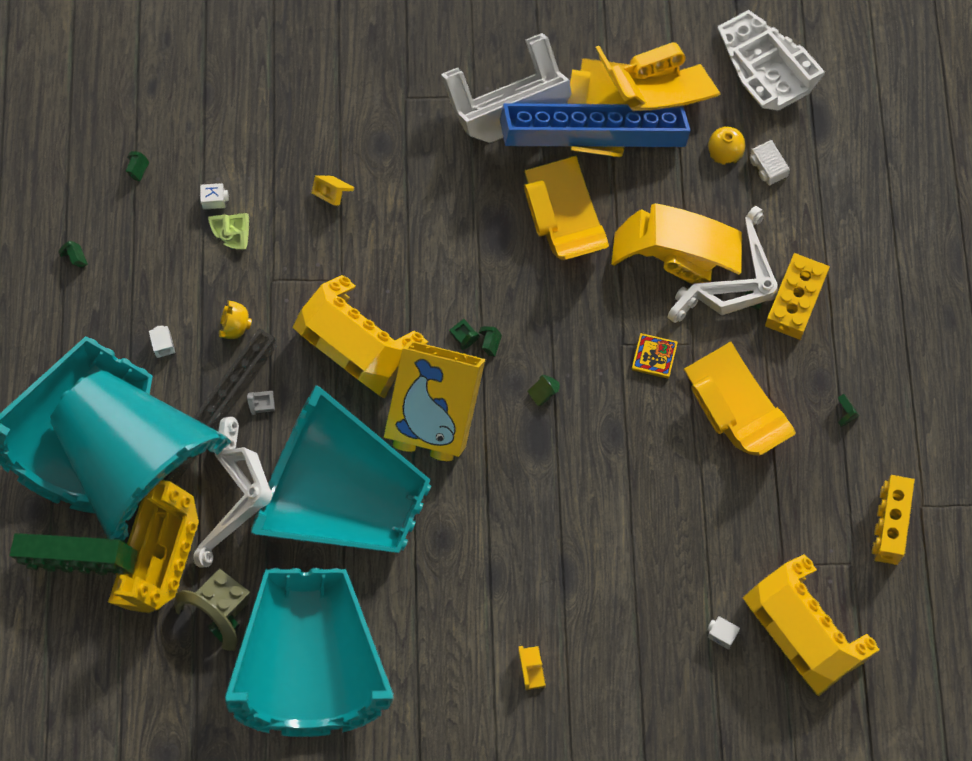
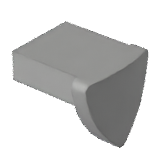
M273 391L248 393L247 400L252 415L275 411Z

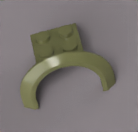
M219 569L195 593L187 590L179 591L175 595L174 607L177 614L184 610L185 604H191L203 610L220 629L223 637L222 648L235 651L237 635L227 618L231 614L236 616L248 604L250 591Z

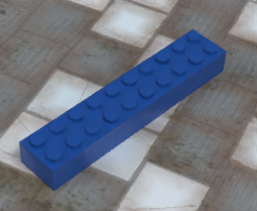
M503 103L500 116L505 146L686 147L690 134V127L683 105L656 110L633 111L628 104Z

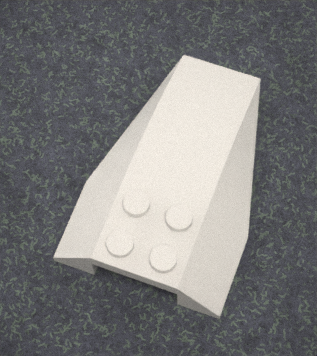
M749 10L718 26L741 83L762 108L778 111L801 99L812 91L825 74L824 70L802 46L795 45L792 39L779 34L777 29L766 25L764 20Z

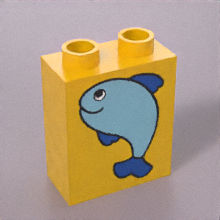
M410 340L402 349L384 438L394 440L393 447L402 451H415L416 446L431 449L430 456L437 460L452 461L454 456L459 457L466 448L485 359Z

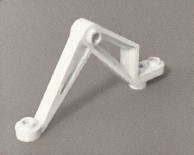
M754 206L745 218L756 279L696 283L689 289L682 287L675 296L678 302L671 308L668 319L674 323L682 321L686 316V312L697 304L698 299L719 314L725 315L776 298L778 293L777 282L753 227L763 220L762 209ZM754 292L724 302L714 296V294Z
M225 417L220 421L218 432L227 436L231 443L218 455L215 454V456L243 491L244 496L203 540L198 549L195 550L194 562L200 568L209 567L212 564V549L258 510L267 506L272 499V491L267 483L257 453L244 447L236 448L239 425L234 417ZM237 461H246L254 481L253 484L249 482L236 464Z

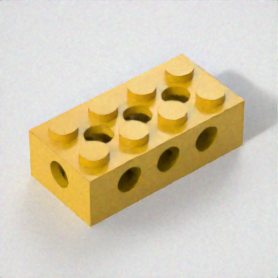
M794 253L765 326L801 340L830 266Z
M891 475L888 481H884V485L880 490V498L883 499L877 511V516L880 518L878 523H876L874 532L877 538L872 547V554H875L874 561L898 565L903 558L915 479Z

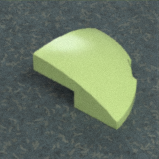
M249 214L209 217L210 227L216 238H221L225 242L224 245L240 250L247 248Z

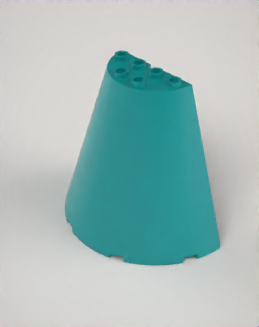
M85 336L0 413V466L7 473L10 470L19 476L17 479L19 483L52 502L58 504L62 500L70 503L71 509L95 513L51 425L50 415L61 401V395L65 391L71 390L82 377L86 378L99 371H107L150 394L153 376L145 369L135 366L126 358L121 360L116 358L113 350L105 348L98 344L96 340Z
M99 371L86 378H80L71 390H67L61 395V401L50 415L51 425L108 539L123 541L129 536L128 525L125 521L131 519L138 507L137 503L189 456L194 457L206 451L205 448L218 455L231 443L230 439L224 434L107 371Z
M315 386L298 416L289 440L286 442L268 484L272 491V499L267 506L262 507L256 512L251 532L258 535L399 553L400 550L403 551L408 542L405 538L408 532H412L416 522L413 521L414 515L421 512L423 503H421L424 495L427 496L430 491V479L321 387Z
M278 568L265 570L226 694L228 711L234 712V718L250 728L269 733V729L279 730L282 736L293 737L330 735V730L342 728V732L364 726L379 718L381 710H387L393 701V692L346 569L313 568L307 573L301 572L298 568L291 570H280Z

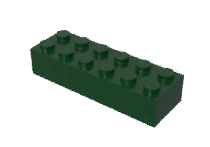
M14 533L9 556L14 558L16 563L26 565V568L30 570L43 568L46 571L54 572L55 569H61V571L67 573L78 570V572L83 574H90V571H94L100 575L113 573L120 576L134 573L138 551L117 539Z

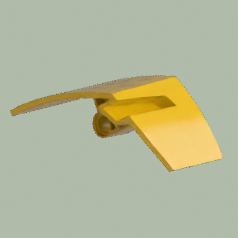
M670 43L636 55L631 59L630 65L625 67L619 65L611 67L600 46H596L602 64L624 101H627L633 111L677 107L720 95L719 90L701 64L679 70V66L685 62L686 57L677 43Z
M582 58L581 71L572 70L570 80L572 95L568 99L567 104H628L620 95L601 61ZM609 62V64L611 65V67L616 66V65H619V66H621V67H625V66H628V65H629V64H621V63ZM571 146L572 151L621 157L624 153V147Z
M576 156L524 171L528 184L524 185V190L539 237L546 235L552 253L556 257L566 260L609 247L605 231L596 216Z
M655 203L651 205L650 213L642 209L629 217L615 232L611 264L615 266L635 254H642L646 257L654 256L664 261V269L667 272L691 284L709 283L712 279V268L716 265L738 275L741 274L742 232L705 216Z
M732 342L727 343L683 369L692 383L691 388L715 431L718 434L724 432L736 448L751 455H762L795 435V430L785 414L778 407L775 408L741 359Z

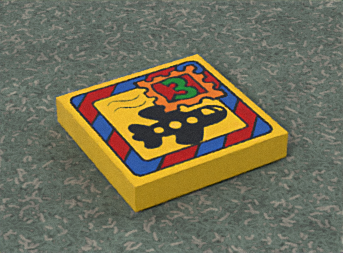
M640 333L632 370L669 379L678 342Z

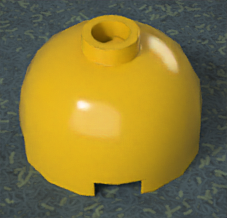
M722 127L713 132L708 143L711 158L721 164L736 163L740 160L745 151V139L742 133L732 127Z
M228 300V306H224L220 321L223 331H219V336L227 339H236L241 337L246 329H250L252 319L248 318V311L242 304Z

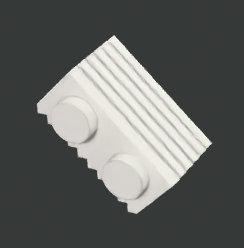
M772 140L752 149L750 161L753 166H757L760 170L759 175L762 181H766L768 185H771L788 177L790 169Z

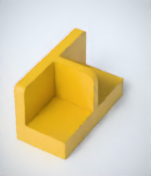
M315 176L312 194L332 205H340L342 192L353 191L354 187L334 176Z
M519 646L525 690L545 687L539 647L523 649V646Z

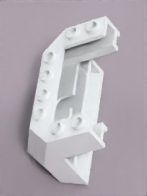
M541 33L525 40L537 74L478 98L472 99L462 71H459V68L441 74L452 107L469 136L489 143L503 138L500 124L503 103L565 104L572 95L570 81L559 72L548 37Z

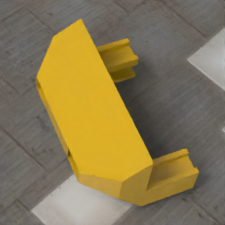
M341 275L322 284L301 309L292 328L382 398H385L397 376L403 347L410 340L423 344H428V341L415 331L397 340H393L388 333L379 329L371 320L362 316L357 309L347 304L350 297L345 293L354 290L356 285L349 278Z
M160 481L141 500L127 545L138 551L134 573L116 576L108 603L132 611L149 613L159 609L175 597L199 522L194 497L170 481Z
M804 554L782 565L758 583L743 599L816 694L820 696L846 673L865 663L880 649L868 634L850 644L845 640V636L838 631L831 618L823 612L819 603L812 598L803 584L806 580L805 577L817 570L813 566V562Z

